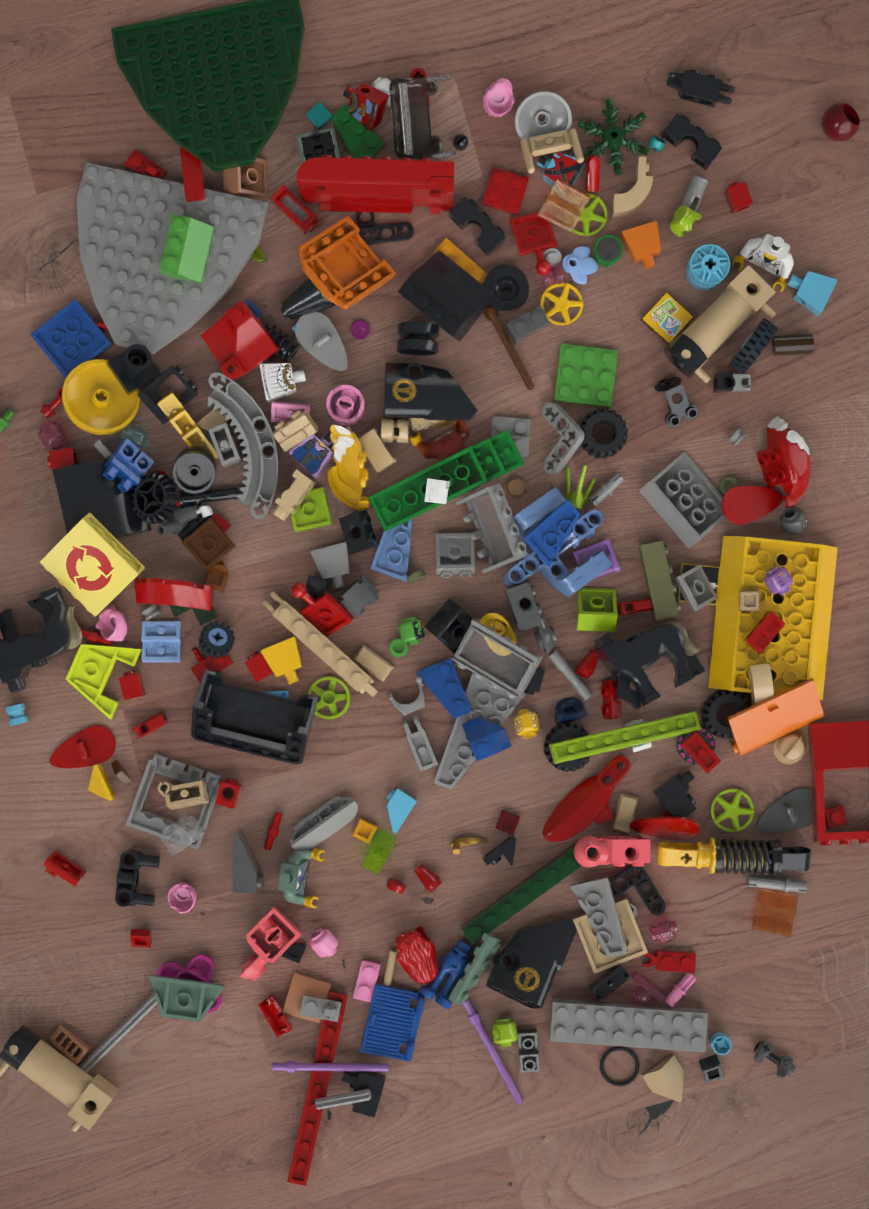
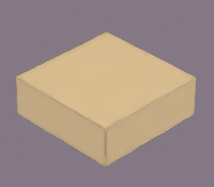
M739 591V611H759V591Z

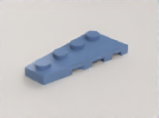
M413 519L383 532L371 570L407 582Z

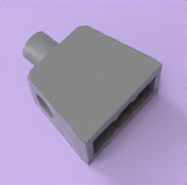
M343 542L311 551L322 579H331L334 589L345 587L342 576L350 574L347 543Z

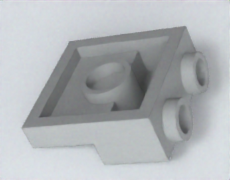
M493 416L491 438L509 430L524 461V458H528L531 419Z
M471 533L436 534L437 575H440L442 578H450L453 574H460V577L467 578L471 574H475L474 540L470 537Z

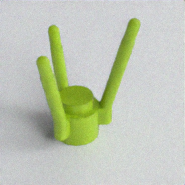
M583 465L577 491H572L571 495L570 468H566L565 499H568L578 509H582V506L586 504L587 497L596 480L592 478L583 496L581 489L587 465Z

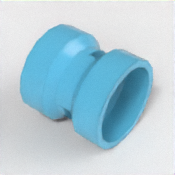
M24 703L5 708L6 713L10 717L8 720L9 726L29 722L28 717L24 715Z
M715 1032L710 1037V1046L718 1055L729 1053L732 1045L727 1035L722 1032Z

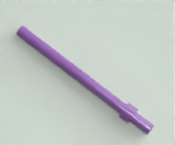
M467 999L462 1004L469 1015L470 1023L474 1024L516 1104H521L523 1099L482 1025L479 1013L474 1010L470 1000Z
M288 1061L287 1063L272 1062V1070L287 1071V1073H295V1071L388 1072V1064L296 1063V1061Z

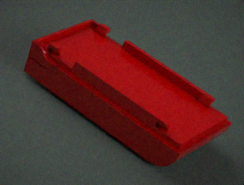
M322 155L321 158H311L301 164L297 171L296 182L301 199L305 203L321 204V211L412 214L414 206L430 207V215H440V210L450 212L453 209L455 161H431L430 158L411 160L408 157H401L400 160H392L391 157L372 159L370 156H361L360 159H353L352 156L347 155L341 156V158Z

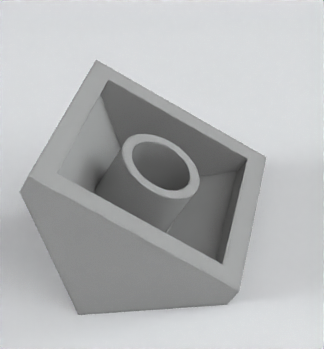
M701 565L674 578L691 612H695L718 599Z

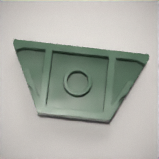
M149 975V981L152 983L161 1017L201 1022L224 988V984Z

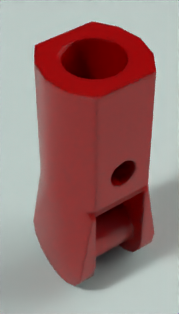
M589 155L586 159L585 190L590 192L599 191L601 160L595 155Z
M650 597L617 603L619 608L618 616L652 610ZM626 604H631L632 611L627 612Z
M160 712L132 728V731H135L138 740L167 724L168 721L164 714ZM146 725L149 731L144 733L141 726Z

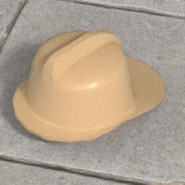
M808 725L776 740L773 751L775 757L780 762L794 764L809 750Z

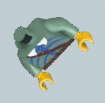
M314 848L312 851H294L288 859L282 862L278 890L283 891L287 902L299 905L304 904L309 908H317V906L312 905L313 899L318 900V898L314 896L305 897L304 895L306 893L310 859L313 858L322 862L324 858L319 857V854L324 853V850Z

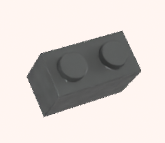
M538 306L507 323L506 329L514 344H517L548 327L550 322L542 307Z

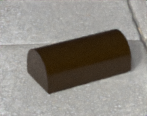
M812 334L772 337L774 356L813 353L814 339Z

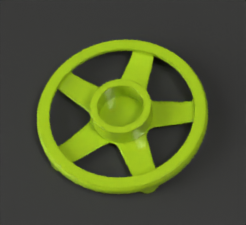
M589 193L576 195L566 206V224L578 235H594L604 227L607 221V208L600 197ZM582 197L593 198L588 206H584L578 199ZM598 202L603 208L604 217L594 213ZM574 203L579 212L568 217V210L571 204ZM591 220L602 222L598 229L589 232ZM581 221L583 223V232L574 229L570 223Z
M322 677L316 680L308 691L310 695L314 691L321 697V700L317 703L315 715L322 719L338 718L349 707L350 691L347 685L336 677ZM331 680L326 691L316 686L321 681ZM336 681L344 687L346 694L335 693ZM347 700L344 709L338 713L335 703ZM324 706H328L333 716H324L317 711Z
M737 789L724 790L712 802V819L724 831L739 832L745 829L753 819L754 806L752 800L743 791ZM736 792L731 803L720 796L725 793ZM741 795L747 799L750 809L739 807ZM716 801L724 808V812L717 817L714 814ZM750 815L746 823L740 827L738 816ZM730 818L734 829L726 828L719 822Z

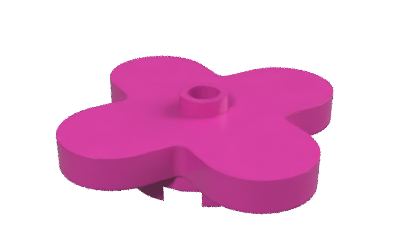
M198 954L191 959L187 967H183L174 961L165 962L158 969L157 975L209 982L215 971V963L210 956ZM221 993L207 1013L214 1012L219 1008L222 1002Z

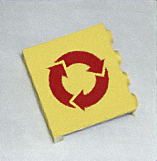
M91 513L82 518L40 561L45 570L50 572L95 617L145 569Z

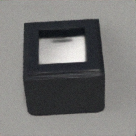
M717 1055L699 1060L706 1083L724 1078Z

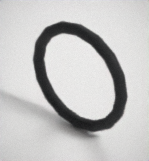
M617 1046L609 1049L604 1053L600 1061L602 1077L613 1086L622 1087L629 1085L636 1079L639 1073L640 1064L638 1058L632 1050L626 1047ZM618 1050L629 1053L634 1058L636 1064L633 1076L625 1082L612 1081L605 1074L604 1062L607 1056Z

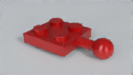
M547 209L510 219L519 255L524 256L535 253L538 261L536 271L540 275L548 274L551 270V265L545 260L543 250L557 247Z
M295 583L291 587V593L294 597L302 598L308 603L300 609L299 613L326 637L352 622L354 616L327 592L314 599L306 592L304 584Z

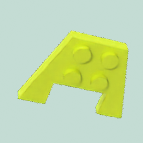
M81 644L66 680L112 720L119 701L102 695L116 661L119 660L135 667L142 649Z

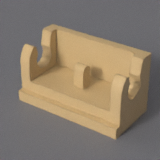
M372 429L359 438V441L362 444L363 451H366V456L378 473L386 470L397 460L392 458L377 434L378 430Z

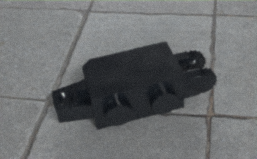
M685 70L684 73L670 72L666 82L667 86L679 91L680 99L714 108L716 102L728 105L732 102L730 97L720 95L719 91L734 93L735 91L734 86L722 83V80L718 79L717 76L702 75L696 70Z

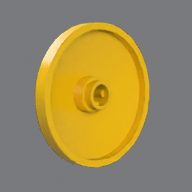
M103 359L89 360L76 366L67 376L62 390V403L69 419L80 429L96 435L113 434L126 428L135 418L140 404V398L137 396L140 392L139 389L128 395L106 363L109 360Z

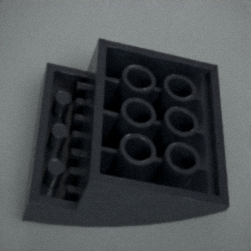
M108 459L53 469L67 534L88 513H91L116 539L152 530L150 523L142 521L141 518L136 516L137 512L133 511L135 505L131 504L134 500L131 494L135 490L131 487L128 491L122 492L117 487L121 481L120 478L116 476L114 480L110 481L103 476L106 469L104 464Z

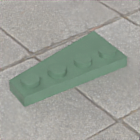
M487 933L483 934L481 938L484 940L483 944L480 947L477 946L473 953L475 954V959L467 964L464 969L465 977H461L448 999L453 1004L461 1005V1003L468 999V993L472 987L478 984L480 974L489 967L492 956L499 952L500 944L503 941L499 937Z

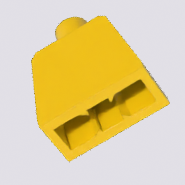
M295 636L260 650L276 677L285 674L288 684L299 681L295 670L303 667Z

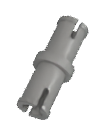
M615 472L588 499L597 507L608 495L611 496L613 494L612 491L624 482V479Z

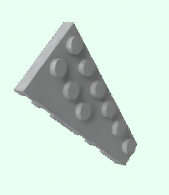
M471 675L465 693L473 712L455 720L433 783L452 790L475 760L462 724L481 717L502 726L526 693H523L519 698L513 699L505 695L504 690L491 687L487 680Z

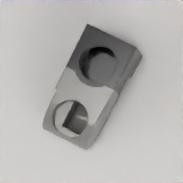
M718 373L713 376V393L751 391V375Z

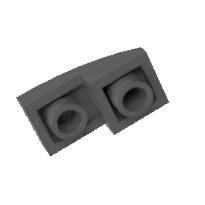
M537 1029L518 1030L520 1073L540 1072Z

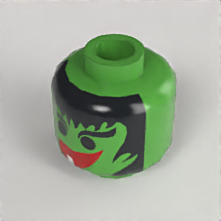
M416 617L403 619L402 623L398 626L401 640L409 642V646L419 644L420 639L425 637L423 623Z

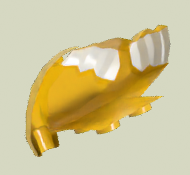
M331 425L330 438L334 442L332 447L334 450L333 459L336 463V466L328 471V481L332 492L349 507L359 511L369 510V499L362 496L363 488L366 487V480L369 479L368 469L364 467V462L367 461L366 451H363L362 444L354 432L342 426Z

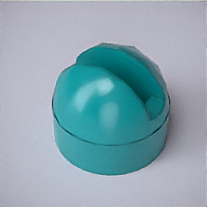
M652 135L649 141V148L652 150L655 147L654 152H659L666 142Z

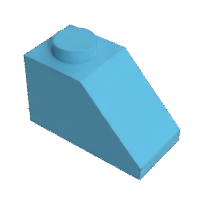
M397 788L396 791L392 789L386 798L389 800L387 808L394 833H397L417 802V799L400 788Z

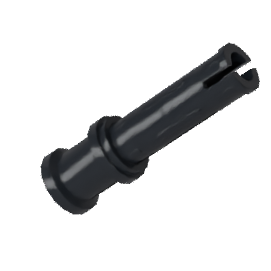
M236 487L209 490L196 494L179 491L180 508L195 504L200 506L205 502L238 499Z

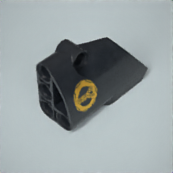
M386 362L384 418H424L425 420L460 421L471 420L477 413L476 407L447 370L419 363ZM411 367L419 369L420 373L417 377H412L409 374Z
M572 919L517 930L504 950L494 957V967L489 975L486 986L532 1009H542L555 974L563 966L577 931ZM503 957L507 959L506 966L502 964Z

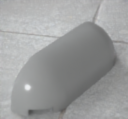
M339 796L329 800L295 825L293 828L295 831L290 839L291 847L298 851L309 850L323 842L353 820L358 811L356 802L351 797L340 798Z

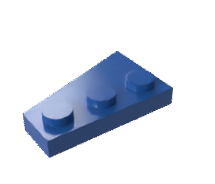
M452 658L416 672L454 719L473 712Z

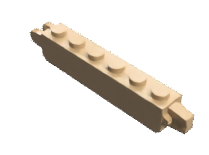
M272 592L270 594L272 598L281 605L275 609L268 601L262 603L280 623L357 692L363 694L366 691L372 697L377 694L378 691L371 685L374 682L371 676L286 600H282L275 592Z

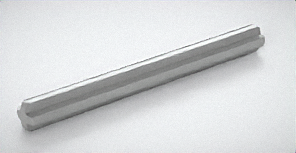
M154 993L79 1066L87 1073L158 1004Z

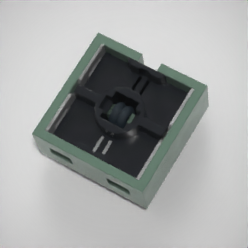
M334 127L319 130V134L312 135V132L296 135L302 163L311 158H321L322 155L340 158Z

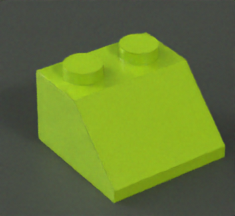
M580 588L577 591V630L615 632L618 616L616 589Z

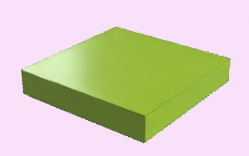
M324 487L311 489L301 505L295 508L298 510L295 515L291 514L295 533L332 525Z

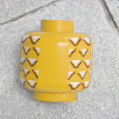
M529 709L518 711V715L513 719L517 735L522 736L524 739L536 736L540 730L537 713L529 711Z

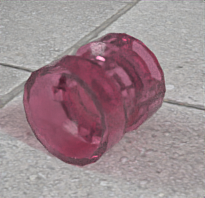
M560 264L551 268L548 274L542 275L545 287H550L554 283H564V275Z

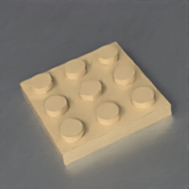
M627 898L615 902L628 950L626 954L608 957L596 936L597 934L593 926L589 923L586 913L573 918L594 974L648 953Z

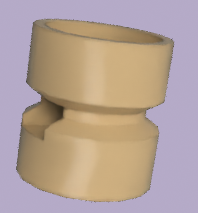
M382 418V442L392 443L393 440H396L397 443H408L409 418H398L396 421L393 418ZM394 427L400 428L399 433H394Z

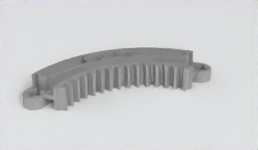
M214 372L208 379L209 385L213 389L207 399L208 407L214 406L215 412L221 410L220 416L226 415L225 421H231L230 427H236L234 433L240 434L237 439L238 441H243L240 447L246 448L242 451V454L247 456L243 458V461L248 463L244 465V470L248 472L243 473V477L247 478V480H242V484L246 487H240V491L243 494H238L237 497L241 503L251 507L252 517L260 520L266 517L273 503L277 487L278 455L275 439L268 420L255 400L235 381L227 378L222 373ZM219 376L221 377V382L225 384L226 380L229 381L226 386V393L221 390L224 386L220 384L214 386L213 378L217 379ZM257 421L265 423L266 426L263 430L255 428ZM265 447H272L274 453L271 456H265L263 449ZM260 497V499L264 503L270 504L268 505V507L264 504L262 508L264 514H259V516H256V511L254 510V508H258L260 506L261 502H257L258 498Z

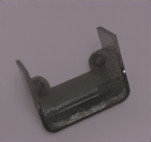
M450 75L393 79L390 82L389 92L394 149L399 158L434 159L456 155V151H443L441 139L437 135H431L428 96H433L437 92V81L450 79Z

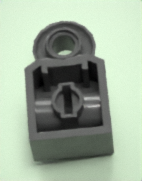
M527 582L506 589L505 594L518 631L537 627L538 631H535L534 635L539 649L544 648L545 653L548 654L558 641L553 627H548L546 618H540V615L543 613L540 604L535 603L534 597L536 592L533 585L529 586ZM521 599H526L529 602L528 609L520 607Z

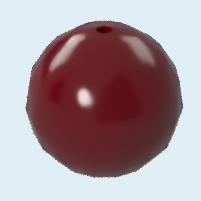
M836 103L830 106L824 113L821 123L824 134L831 140L846 141L857 133L860 126V118L851 105Z

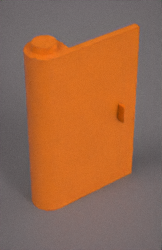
M813 678L728 717L727 719L734 736L732 739L733 743L730 744L734 754L738 753L739 756H742L823 718L824 713Z

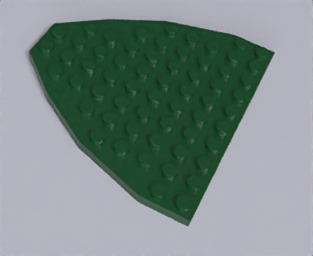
M251 0L111 28L116 61L121 72L146 114L171 139L214 171L254 164L278 127L297 83L305 32L299 0Z

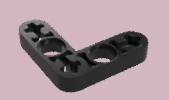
M356 212L358 228L360 229L359 235L367 245L407 241L414 235V228L408 222L375 226L373 212H369L371 215L369 222H362L360 220L362 212ZM397 227V231H402L403 227H407L411 232H408V236H404V233H398V238H395L394 228ZM384 229H389L392 232V236L385 239L381 236V232ZM375 230H378L380 240H376V236H372L369 241H366V238L362 236L366 234V231H369L370 234H376Z
M631 865L609 878L612 888L616 891L613 893L614 898L634 886L652 914L660 915L665 911V902L642 866ZM634 868H636L637 870L641 869V872L639 873L640 877H631L630 879L632 880V882L629 884V881L624 876V874L627 873V875L630 876L633 874ZM617 878L625 880L623 888L615 887V880ZM645 884H649L652 888L651 893L648 895H644L641 892V888ZM653 897L657 903L661 902L660 910H652L654 906L652 901L649 900L647 902L646 899Z

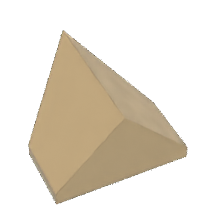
M673 1054L641 1076L653 1093L681 1103L684 1070Z

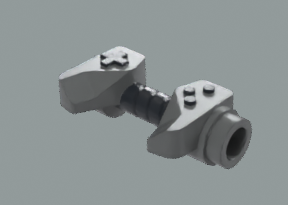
M766 1040L759 1041L753 1050L755 1053L754 1060L759 1064L766 1057L777 1065V1077L782 1079L787 1075L790 1076L796 1067L792 1063L793 1059L787 1055L782 1058L771 1052L772 1045Z

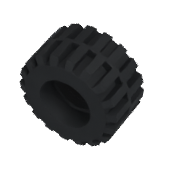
M607 408L603 410L596 409L594 412H590L582 421L580 428L584 432V440L581 444L582 449L586 450L588 455H593L594 458L601 457L605 459L614 456L625 445L628 438L627 423L625 420H622L620 414L617 415L615 413L616 411H609ZM605 423L613 429L614 438L609 444H599L594 440L592 429L596 424Z
M729 690L714 692L703 703L704 707L701 709L703 717L701 719L704 721L705 728L711 734L724 739H733L734 736L730 725L724 726L718 722L716 717L717 709L723 703H730L734 705L738 713L751 707V705L738 692Z
M574 723L556 725L545 737L544 753L547 760L555 768L564 772H574L577 769H582L586 763L588 764L592 756L554 764L549 745L557 743L564 736L579 738L588 736V732Z

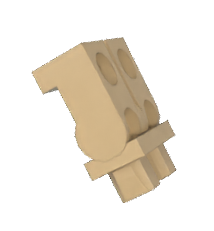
M297 469L292 475L296 480L289 490H285L282 493L281 498L278 497L275 502L278 506L272 512L283 521L286 520L290 513L295 515L298 511L295 508L301 505L316 484Z

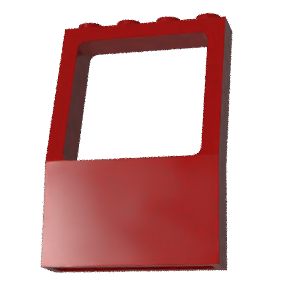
M869 721L814 723L808 725L812 770L814 843L820 842V846L832 845L833 841H839L840 845L851 844L852 840H858L859 844L869 843V831L826 832L823 777L824 771L869 769Z

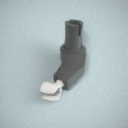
M208 505L200 508L198 506L178 508L174 511V516H170L166 523L157 525L156 531L160 536H165L169 533L179 534L185 529L189 521L199 518L200 513L203 518L212 515L213 511Z

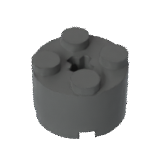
M364 575L361 576L362 580L360 582L358 579L355 580L341 593V600L339 598L336 599L356 619L365 612L364 607L368 603L372 605L379 599L377 595L379 591Z

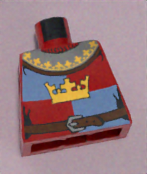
M366 83L361 84L356 89L348 86L343 93V96L350 100L348 112L371 132L382 123L389 95Z

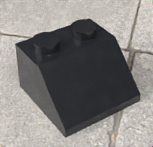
M449 598L424 627L455 654L473 618Z

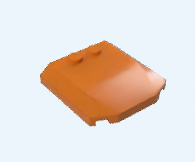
M346 216L310 239L297 250L302 270L328 301L345 310L396 276V272L384 259L381 262L358 234L360 229L349 216Z

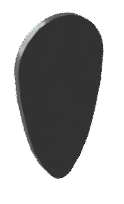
M798 788L785 794L763 812L756 823V828L766 833H782L813 824L812 791Z

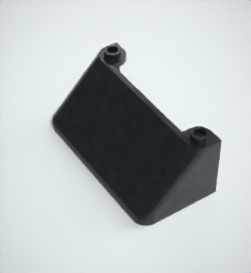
M205 670L192 710L191 736L194 739L297 765L303 762L318 697L305 694L299 696L298 701L224 684V679L219 672Z

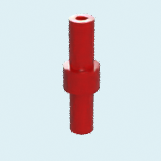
M80 628L82 637L88 638V641L93 643L99 642L107 646L112 645L113 641L106 640L102 635H99V632Z
M275 812L272 824L268 827V836L264 845L266 850L271 851L274 839L278 836L280 830L278 827L283 815L282 813Z

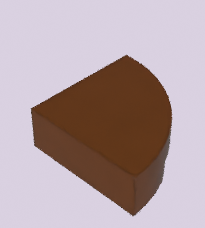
M117 760L111 763L118 779L126 786L130 784L132 780Z

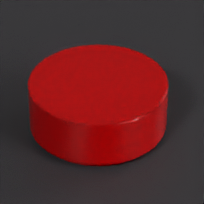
M389 878L386 884L388 889L400 894L404 893L406 888L404 883Z

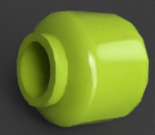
M510 1018L495 1020V1023L491 1026L493 1042L500 1044L501 1047L512 1046V1042L518 1039L516 1023L511 1021Z

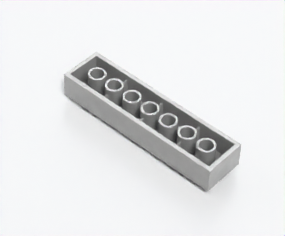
M551 998L549 1039L555 1042L705 1053L708 1013L705 1009L672 1008L670 1006Z

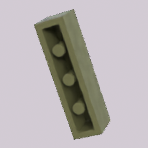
M663 541L638 546L648 595L651 599L654 621L679 616L678 612H681L679 600L676 601L674 593H677L675 582L671 581L670 574H673L671 563H668L666 558L669 555L667 544H663Z

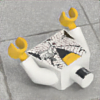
M765 234L762 238L750 239L741 250V255L733 258L732 266L736 262L740 263L738 271L741 270L744 265V259L747 258L746 260L776 276H780L773 284V289H775L777 284H780L782 286L780 292H782L786 287L785 279H788L794 261L789 253L790 245L785 243L781 237Z

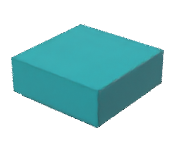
M319 102L306 114V117L320 130L331 120L332 114Z

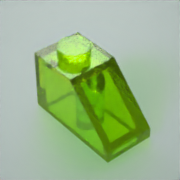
M379 830L361 866L379 875L397 838Z

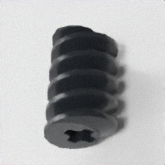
M268 323L265 329L280 349L275 353V356L279 357L282 355L281 360L283 362L288 360L289 362L295 356L301 344L293 346L294 339L288 342V334L281 337L282 330L280 329L278 332H275L276 325L270 328V323Z

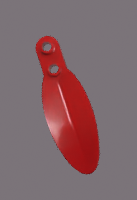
M616 756L598 775L588 778L575 787L559 803L546 821L543 828L544 839L549 842L564 841L590 826L608 804L613 788L630 771V761L625 756ZM623 763L625 765L623 769H618L619 764ZM607 777L611 778L610 783H605Z

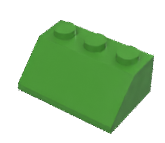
M172 214L159 271L166 277L202 284L214 227L191 217Z

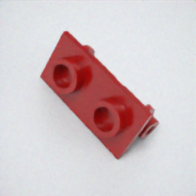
M616 680L602 681L601 695L603 705L601 712L603 719H620V715H622L621 701L615 702V698H618L615 695Z
M270 995L258 1004L277 1038L292 1030V1024L289 1023L285 1014L282 1013L276 998L274 999Z

